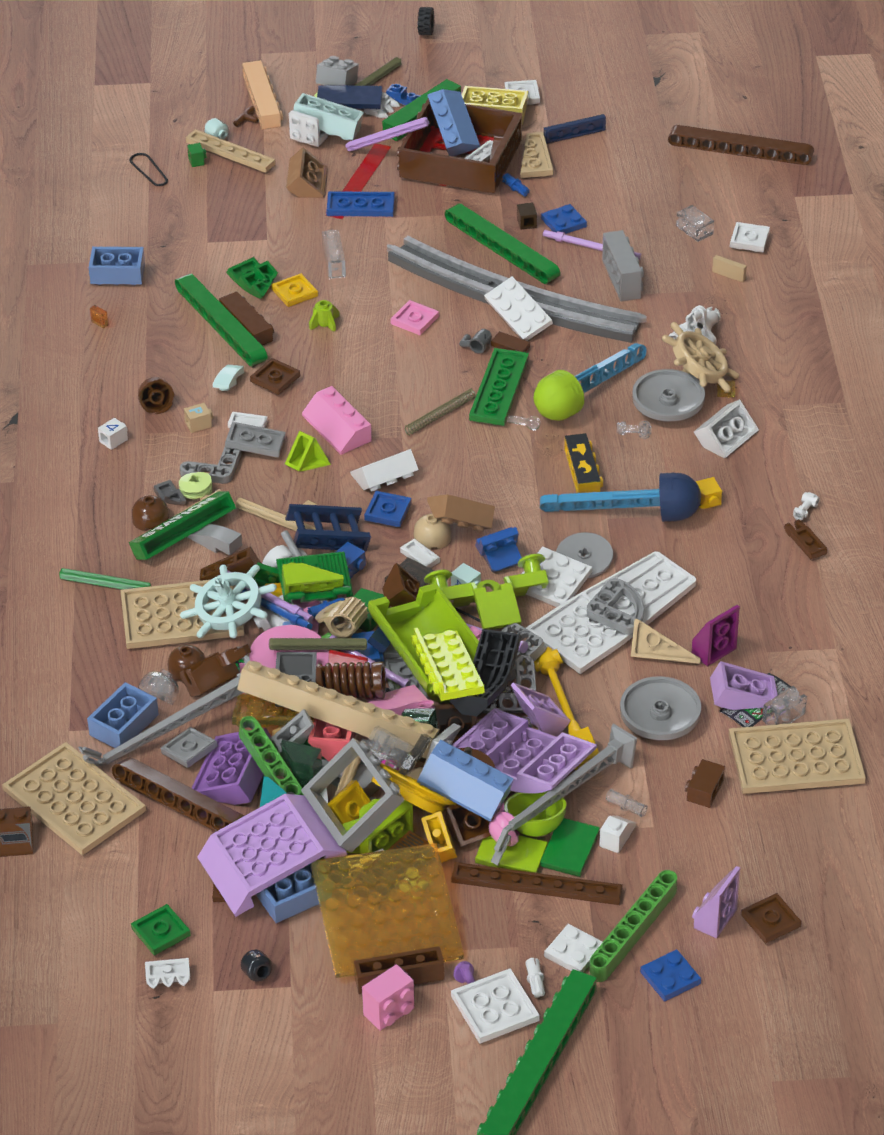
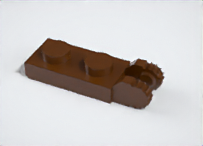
M800 519L795 520V528L790 523L785 524L786 534L795 541L810 560L827 554V547Z

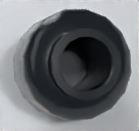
M258 949L248 951L242 957L240 964L242 971L252 981L256 982L265 980L271 974L273 967L272 961Z

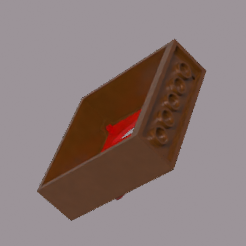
M427 99L426 103L422 105L421 112H418L417 119L427 117L429 121L428 127L407 133L406 138H403L401 147H398L397 156L399 161L397 170H399V177L436 183L441 186H453L495 193L522 141V113L465 104L480 146L489 140L493 141L495 136L503 137L491 161L482 162L430 153L433 148L446 150L445 144H440L444 141L429 99ZM476 149L471 150V151H468V152H465V153L470 155V154H471L472 152H474Z

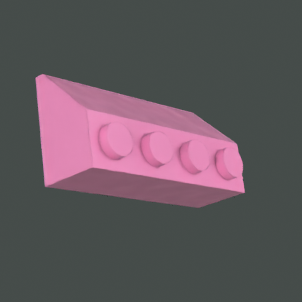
M333 386L317 392L302 412V416L340 455L372 441L371 424Z

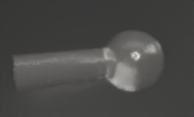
M508 415L507 422L526 425L530 430H537L541 425L540 419L536 416L522 418Z

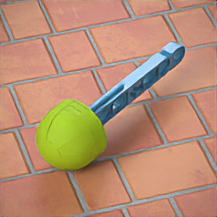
M634 343L628 347V350L623 349L576 376L565 370H557L539 381L534 392V404L538 412L545 418L555 421L565 420L578 413L584 406V393L631 367L634 363L643 360L647 353L645 345Z

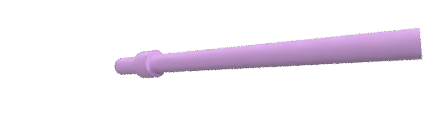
M548 230L543 232L544 237L555 239L557 242L562 243L564 241L600 251L603 248L601 243L568 236L563 232L557 231L556 233ZM634 252L635 257H638V260H640L641 253Z
M271 593L261 595L262 598L293 614L303 616L304 620L310 623L313 621L314 617L303 611L302 607L292 605Z

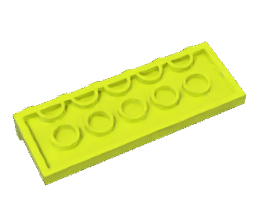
M414 628V635L411 636L412 645L416 649L417 656H420L421 665H424L429 683L433 685L434 694H438L441 701L485 693L481 678L457 630H447L439 634H426L422 637L419 629Z

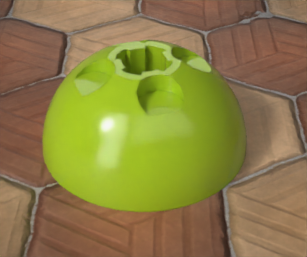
M547 792L516 793L506 800L504 811L516 817ZM561 798L516 830L521 834L534 837L551 833L561 824L565 816V799Z

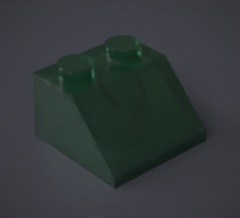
M286 740L281 741L282 758L303 788L322 769L321 749Z

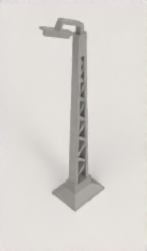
M247 655L244 657L245 665L250 661ZM241 673L237 674V678L104 754L103 758H101L102 754L100 752L79 746L78 748L81 753L85 754L83 756L84 761L96 766H101L104 763L108 764L230 699L245 693L237 690Z
M612 724L609 743L605 749L509 821V824L503 828L494 847L495 853L491 862L497 866L499 865L511 839L508 832L516 830L612 763L617 764L621 762L625 766L633 768L637 737Z

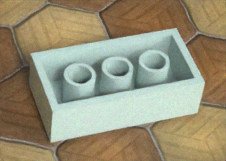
M302 93L298 98L293 111L318 118L319 130L326 132L328 135L340 136L344 140L354 139L360 130L364 115L362 111Z

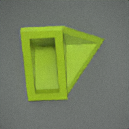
M302 431L298 432L285 462V465L300 472L331 465L316 438Z

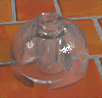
M164 669L161 672H148L144 675L138 686V689L171 705L174 704L179 693L177 681L171 678L173 674Z

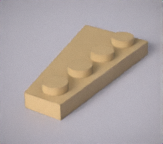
M543 132L527 133L521 178L553 175V167Z

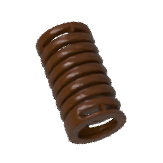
M351 662L349 665L342 663L340 668L339 663H334L332 668L331 663H326L325 666L322 663H318L316 667V684L355 698H367V696L369 698H374L375 696L384 698L386 694L384 662H372L370 665L369 662H365L363 668L361 662H358L356 666L355 663Z

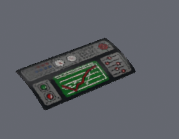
M767 673V675L774 676L779 700L778 706L740 710L722 708L719 712L727 715L742 727H753L797 691L782 679Z

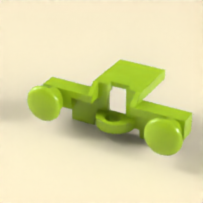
M537 553L522 557L518 561V566L524 568L525 573L504 577V584H499L493 580H484L477 586L475 582L448 586L447 580L451 578L452 573L445 569L427 574L424 582L428 584L437 583L448 600H452L451 604L454 608L476 602L482 629L492 630L504 628L513 623L520 625L522 621L515 597L525 596L529 587L542 585V589L546 588L548 578L546 570H542L540 566L545 561V556ZM485 586L490 587L492 591L486 592Z

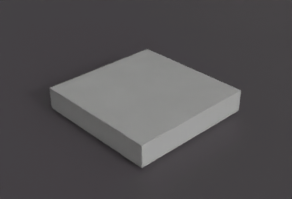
M189 727L160 749L163 755L189 768L217 748L218 744L216 740Z

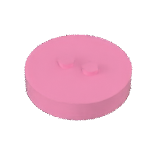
M282 625L268 629L254 640L250 648L251 653L249 654L250 661H256L263 666L276 669L277 652H317V664L322 663L325 666L328 663L329 650H270V638H321L317 633L308 628L296 625Z

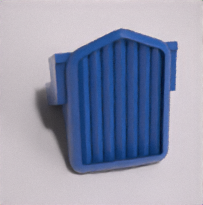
M510 527L476 539L475 546L480 555L484 556L492 572L518 565V561L522 558L516 545L519 535L516 527Z

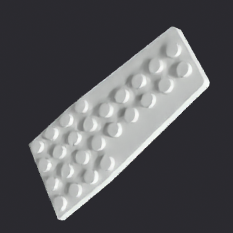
M656 551L570 598L526 627V629L541 637L546 647H550L553 650L557 649L562 661L581 674L633 637V634H623L587 616L588 603L610 579H621L635 588L643 601L642 622L648 625L696 586V578ZM624 595L612 606L629 615H635L633 604ZM603 597L601 600L608 601L610 598ZM615 616L607 617L611 620L617 619V617Z

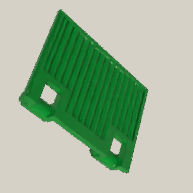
M345 551L276 559L283 599L290 604L291 600L300 599V602L337 599V595L346 594V597L353 596ZM292 562L304 563L343 575V587L307 593L302 591L289 592L285 595L282 565Z

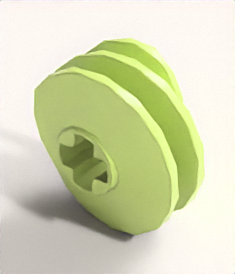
M205 472L186 474L179 480V489L183 496L188 499H198L205 495H210L212 493L211 476Z

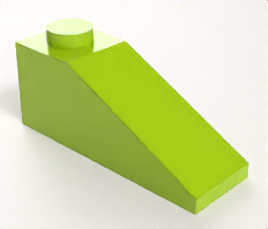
M292 562L282 565L285 595L289 592L302 591L307 593L343 587V575L304 563Z

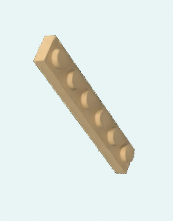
M196 129L186 137V143H200L202 149L205 148L209 152L265 173L275 165V159Z

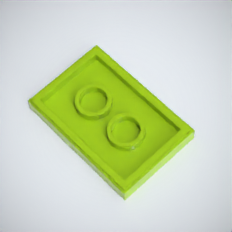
M519 835L518 843L512 847L507 846L497 866L491 862L497 842L490 836L482 840L475 857V863L496 868L538 873L540 861L548 842Z

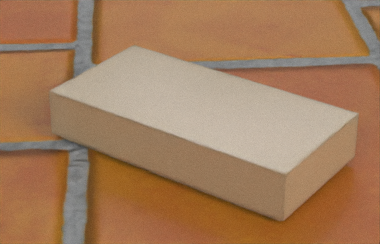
M715 255L712 272L744 282L747 266Z

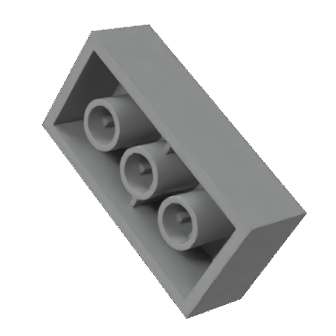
M623 230L603 233L602 261L620 302L641 299V291H643L641 278L644 277V271L639 266V260L634 255L633 247H630L628 236H625Z

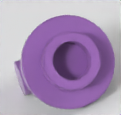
M467 961L460 962L454 969L455 980L460 983L466 982L467 984L475 982L472 964Z

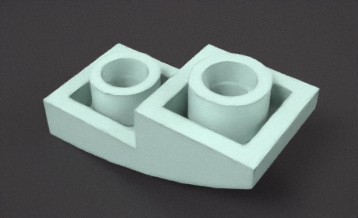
M226 365L216 376L213 388H219L221 391L230 390L231 387L237 384L238 376L244 373V366Z

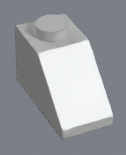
M608 816L600 829V847L619 854L636 827V822L619 816Z

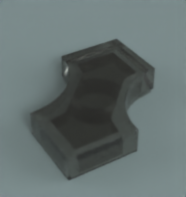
M421 734L414 748L407 754L399 770L400 774L404 776L411 774L418 760L424 755L432 739L431 736Z

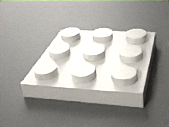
M542 546L538 553L545 556V561L540 566L542 570H546L548 585L543 589L542 585L529 587L526 595L558 607L575 596L592 573V566Z
M511 969L451 990L452 999L479 1044L539 1021L540 1015Z

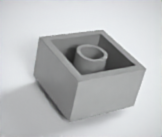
M330 56L317 65L316 83L351 86L357 82L359 64L354 63L353 60H340L339 57Z

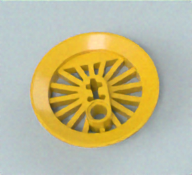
M383 763L379 765L391 775V782L399 786V793L404 800L434 814L439 811L443 812L444 806L457 804L421 785L416 779ZM372 777L371 781L380 786L376 779Z

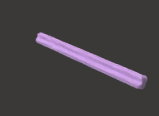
M423 117L347 142L346 148L351 152L428 127L429 121L427 117Z

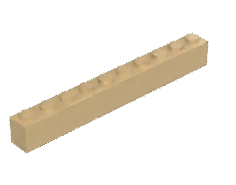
M248 661L241 671L237 688L239 691L297 712L305 709L311 717L423 758H427L432 740L438 735L439 729L434 728L430 724H423L411 717L395 714L392 710H384L372 703H365L353 696L340 694L334 689H326L314 682L304 681L295 675L282 673L278 669L263 666L256 661Z

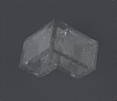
M380 726L374 727L366 741V745L371 748L370 753L379 759L383 758L386 760L385 764L395 770L397 767L400 769L403 767L414 745Z

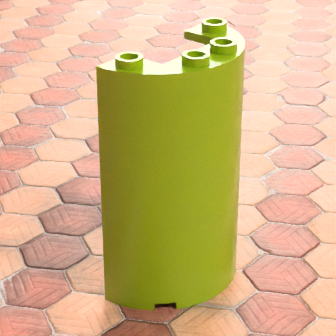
M437 583L419 587L416 601L388 608L390 602L387 597L369 601L368 610L370 615L429 698L439 703H450V700L441 701L438 694H434L433 685L429 683L424 665H421L420 656H417L416 649L412 645L411 636L414 635V628L419 629L422 637L426 634H439L447 630H457L472 662L474 661L479 641Z

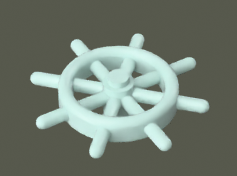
M221 565L219 568L220 575L211 579L203 587L196 584L190 585V590L198 593L195 600V608L181 612L180 617L186 619L196 615L199 616L204 625L197 632L198 638H203L212 628L215 630H229L230 637L235 639L237 637L236 627L245 624L253 616L262 619L267 618V613L259 609L261 595L275 591L277 586L269 584L258 587L253 579L260 569L258 565H253L246 574L240 572L228 573L227 566ZM236 585L233 590L230 588V586ZM245 587L250 589V591L241 593ZM210 598L216 600L214 602L208 603ZM249 599V601L247 602V604L241 602V601H244V600ZM215 610V612L212 615L206 613ZM226 612L227 616L221 617L222 614Z

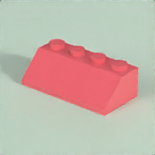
M314 718V727L309 734L308 743L329 762L352 738L355 739L356 733Z

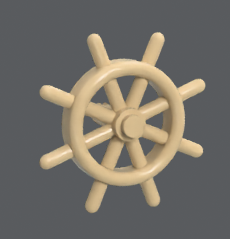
M672 322L671 328L678 337L673 339L668 335H663L662 340L673 346V351L677 358L674 360V364L676 366L682 365L684 367L683 372L698 378L700 386L705 387L707 383H718L725 392H730L731 387L723 377L728 375L733 379H737L739 374L728 368V363L724 356L727 353L726 349H719L711 340L702 335L700 328H696L694 332H684L676 322Z

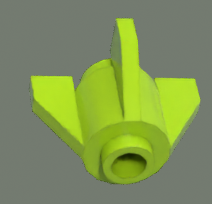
M327 300L317 302L313 308L309 328L312 330L319 325L322 327L328 326L333 332L336 331L334 319L340 317V311Z

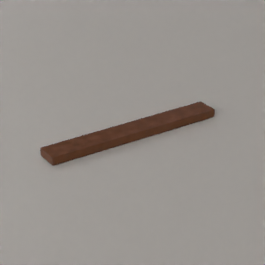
M455 862L451 877V883L620 905L623 884Z

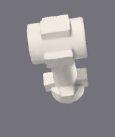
M805 492L801 499L803 504L799 508L795 507L793 511L794 518L796 520L806 518L808 516L807 510L809 507L816 508L820 497L813 493Z

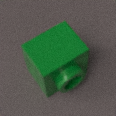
M200 143L187 145L188 159L191 167L205 165L204 159L207 158L205 148L202 149Z

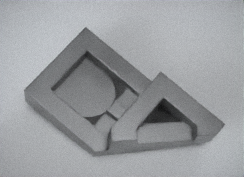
M171 480L154 485V492L165 503L186 504V499L180 489H176Z

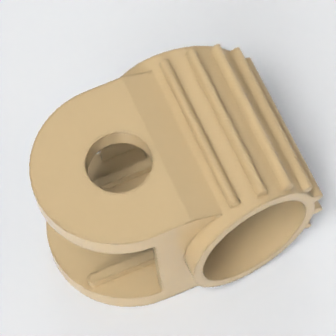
M350 597L325 607L315 616V619L319 623L325 622L330 634L337 638L352 636L368 617L367 614L369 612L367 611L368 607L364 605L365 603L361 599ZM342 616L345 623L334 626V618Z

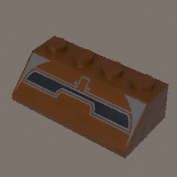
M31 806L0 809V857L33 854Z

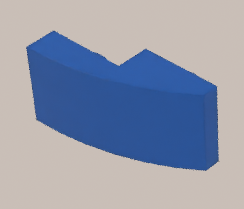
M392 84L386 90L388 96L403 105H407L420 97V95L415 93H407V87L400 84Z

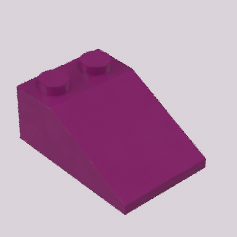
M735 605L708 621L692 639L691 653L699 657L700 661L706 666L711 665L737 649L740 606Z

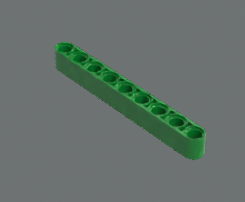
M458 203L445 211V218L450 224L541 283L548 284L560 276V269L555 263L463 204Z
M192 273L175 279V286L178 292L250 367L268 359L265 348Z

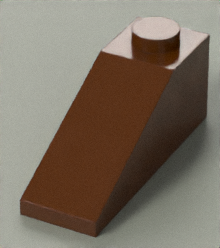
M250 546L200 570V581L211 580L219 576L221 565H226L227 570L230 572L246 574L253 565H256L258 562L261 563V561Z

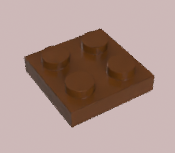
M271 358L250 376V382L279 395L300 377V370Z
M778 893L741 909V916L765 944L801 927L802 921Z

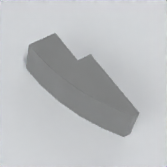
M208 524L188 536L189 539L214 553L222 551L231 555L242 546V534L219 525Z

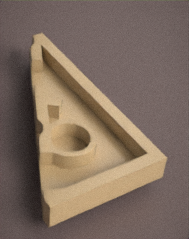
M634 619L631 657L700 664L699 657L639 619Z

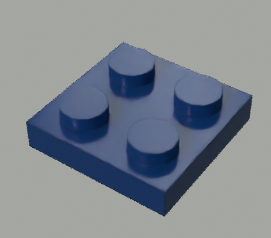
M571 204L541 213L542 221L556 233L559 231L567 234L587 227V221Z
M375 491L364 514V520L401 527L412 503L411 498Z
M677 949L640 967V973L664 1002L701 984V977Z

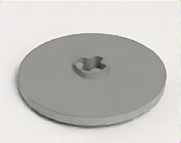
M582 532L570 535L558 545L556 550L557 553L592 566V573L588 578L596 577L605 572L613 560V550L610 543L602 536L594 533Z

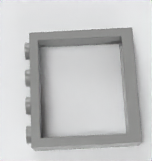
M354 738L301 789L338 845L351 853L404 801V798L399 793V786L391 782V775L379 766L381 761L370 753L371 748L364 741L360 742ZM359 756L386 794L347 832L320 793Z

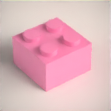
M396 964L362 987L363 1015L381 1031L385 1027L391 1026L403 1015L409 1014L414 1009V980Z

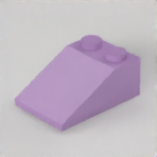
M720 661L710 677L714 704L716 706L740 710L779 705L774 676Z
M514 682L511 684L522 710L528 716L527 720L531 724L536 725L539 731L558 737L570 720L549 696Z
M736 866L715 885L710 893H706L700 907L697 906L693 912L694 929L717 939L737 910L740 867Z

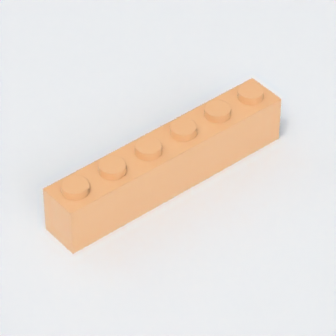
M261 60L242 63L243 77L255 107V112L259 118L261 129L281 127L280 120H283V115L279 102L276 101L275 92L273 93V86L270 84L266 66L262 65Z

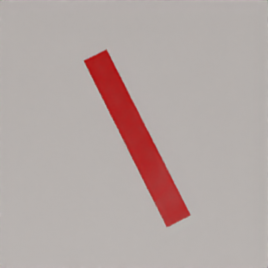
M374 144L342 191L361 192L392 146ZM329 216L339 219L344 218V216Z

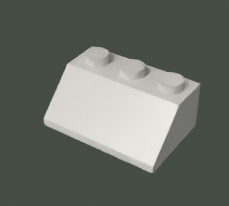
M739 399L724 406L696 429L694 434L704 448L722 458H726L759 429Z
M409 449L353 470L350 473L363 490L370 488V491L381 488L380 484L386 482L387 485L398 482V477L403 476V479L414 476L413 472L419 469L413 453Z

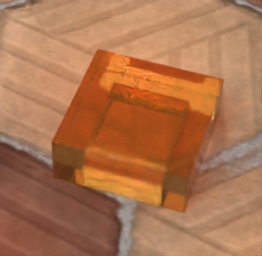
M96 305L90 308L91 322L104 329L109 325L107 311Z

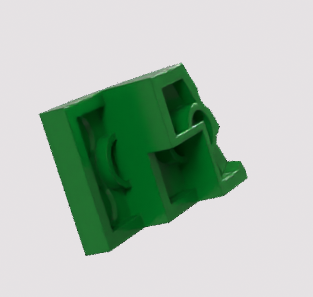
M255 257L228 268L226 272L243 290L260 299L264 297L278 274L268 260L260 264Z

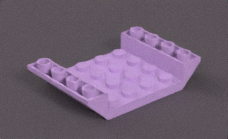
M284 794L211 834L199 853L198 860L235 917L254 907L251 896L321 857H324L327 863L331 864L347 855V852L338 845L304 795Z

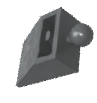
M277 652L276 669L288 675H295L304 681L316 683L317 652ZM275 704V707H283L281 705Z

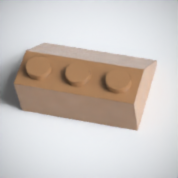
M305 148L300 149L289 160L286 188L298 198H322L325 192L327 166Z
M449 494L427 497V502L434 518L441 519L442 523H457V526L461 528L473 527V531L484 532V529L492 528L495 506Z

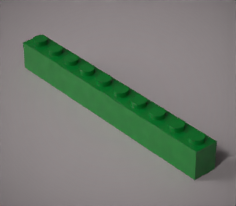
M572 969L569 976L564 977L560 992L555 993L551 1008L548 1007L545 1010L542 1023L537 1024L533 1039L528 1040L524 1055L518 1057L515 1065L516 1069L513 1073H509L504 1090L500 1089L498 1092L497 1102L494 1106H490L485 1123L479 1125L477 1135L517 1134L594 997L597 989V977Z

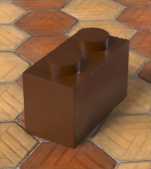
M702 759L699 766L694 767L692 779L686 783L687 801L710 808L724 782L725 766Z

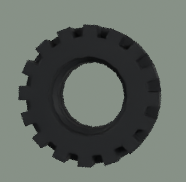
M433 7L419 8L417 22L419 35L433 34L435 22Z

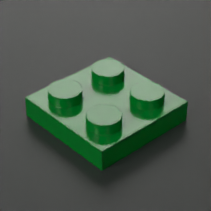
M168 904L131 923V929L154 956L191 936L190 929Z

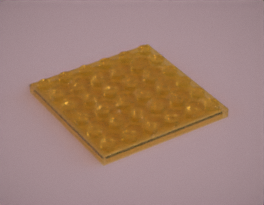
M436 843L320 859L311 863L336 978L353 976L355 960L440 946L444 962L464 958Z

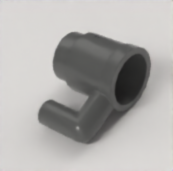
M481 329L472 339L469 334H466L461 339L459 345L461 347H470L473 352L480 354L484 352L491 342L492 334L487 329Z

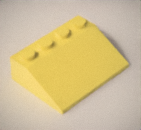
M465 86L462 97L465 104L522 113L523 124L529 91Z

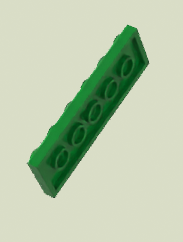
M494 348L471 408L469 421L505 425L529 360V353Z

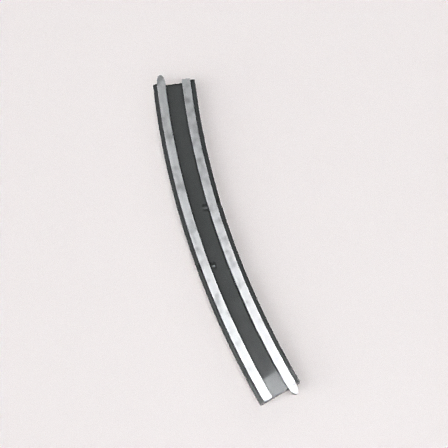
M410 236L404 238V245L400 248L395 245H387L388 261L431 282L486 304L489 303L485 300L484 295L509 279L443 253ZM517 281L552 319L553 325L632 343L640 324L645 323L647 319L645 315L638 312L572 298Z

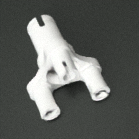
M698 305L686 316V322L679 326L684 332H694L696 328H700L702 335L716 345L717 340L711 329L720 321L721 314L717 308L711 311L713 307L705 309L703 306ZM672 332L669 335L673 339H676L678 337V335L675 332Z

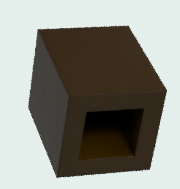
M533 202L517 204V220L520 230L537 228V212Z

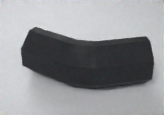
M482 629L473 664L484 685L485 693L450 699V702L461 714L478 716L505 690L511 678L522 638L520 634Z

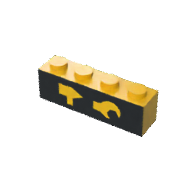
M586 433L566 435L564 450L576 492H600V488L603 487L602 476L599 477V465L595 464L596 455L595 452H592V441L588 440Z

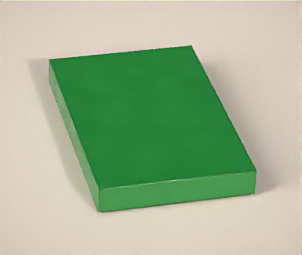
M563 818L561 824L554 830L540 861V867L580 877L598 838L600 827Z

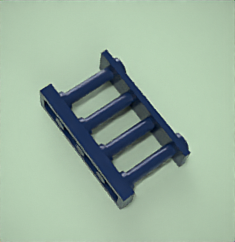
M289 504L285 520L296 522L298 529L293 541L297 548L338 550L345 543L349 542L366 552L371 539L370 532L359 531L357 524L362 512L360 507ZM304 522H314L316 530L305 529ZM321 522L332 523L333 530H324ZM339 523L350 524L351 531H342Z

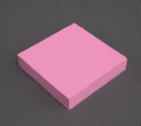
M409 300L391 318V324L421 335L439 317V311Z

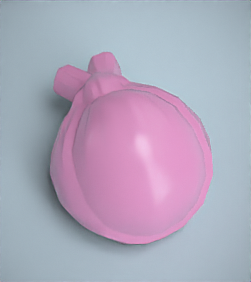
M502 803L499 812L495 814L494 819L489 822V832L496 842L503 828L509 824V821L515 818L512 814L504 811V803ZM517 830L508 832L511 839L507 846L512 847L518 843L520 832Z

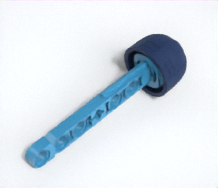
M674 472L660 473L659 489L543 495L540 497V509L546 512H554L559 510L574 511L660 506L662 522L680 521L689 518L697 511L701 502V491L698 484L686 474Z

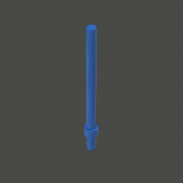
M244 588L241 593L247 592L249 590ZM261 597L260 606L289 620L292 625L312 629V623L304 620L303 616L293 614Z

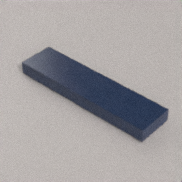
M601 114L544 127L543 134L546 144L605 131L606 116Z

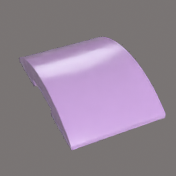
M495 708L452 745L456 748L471 747L487 754L494 762L497 770L514 778L510 791L519 793H542L552 790L597 748V744L563 732L558 737L530 728L528 727V720Z

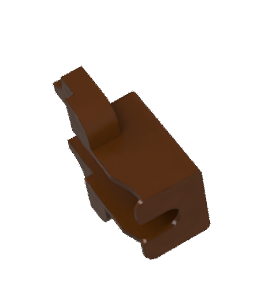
M248 644L240 648L227 649L220 654L219 652L213 653L195 663L186 672L180 671V676L190 696L201 695L236 677L240 672L235 661L251 653Z

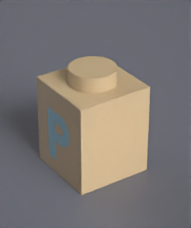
M205 403L184 408L185 423L191 433L212 427L211 419H213V413L211 409L207 408Z

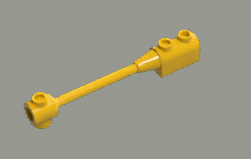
M546 647L545 652L534 661V667L537 672L541 671L542 674L549 675L563 713L570 720L567 725L568 734L596 744L589 727L580 728L568 704L556 674L560 667L559 664L563 663L558 650ZM598 747L575 770L600 753Z

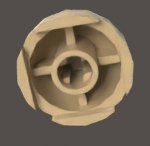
M427 514L420 517L416 522L414 538L429 550L438 547L439 550L450 543L451 528L449 524L442 523L441 519L434 518L433 514Z

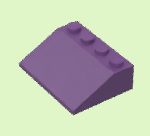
M262 727L270 739L272 737L266 727ZM239 732L215 737L214 740L217 741L218 747L207 754L192 789L221 803L237 805L252 801L263 772L238 735ZM260 743L255 744L256 746H259V747L262 746V744H260Z

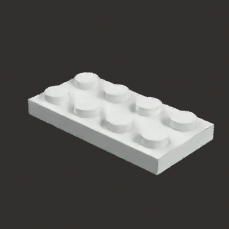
M510 277L484 295L485 300L520 339L528 341L553 324L552 319L513 277Z

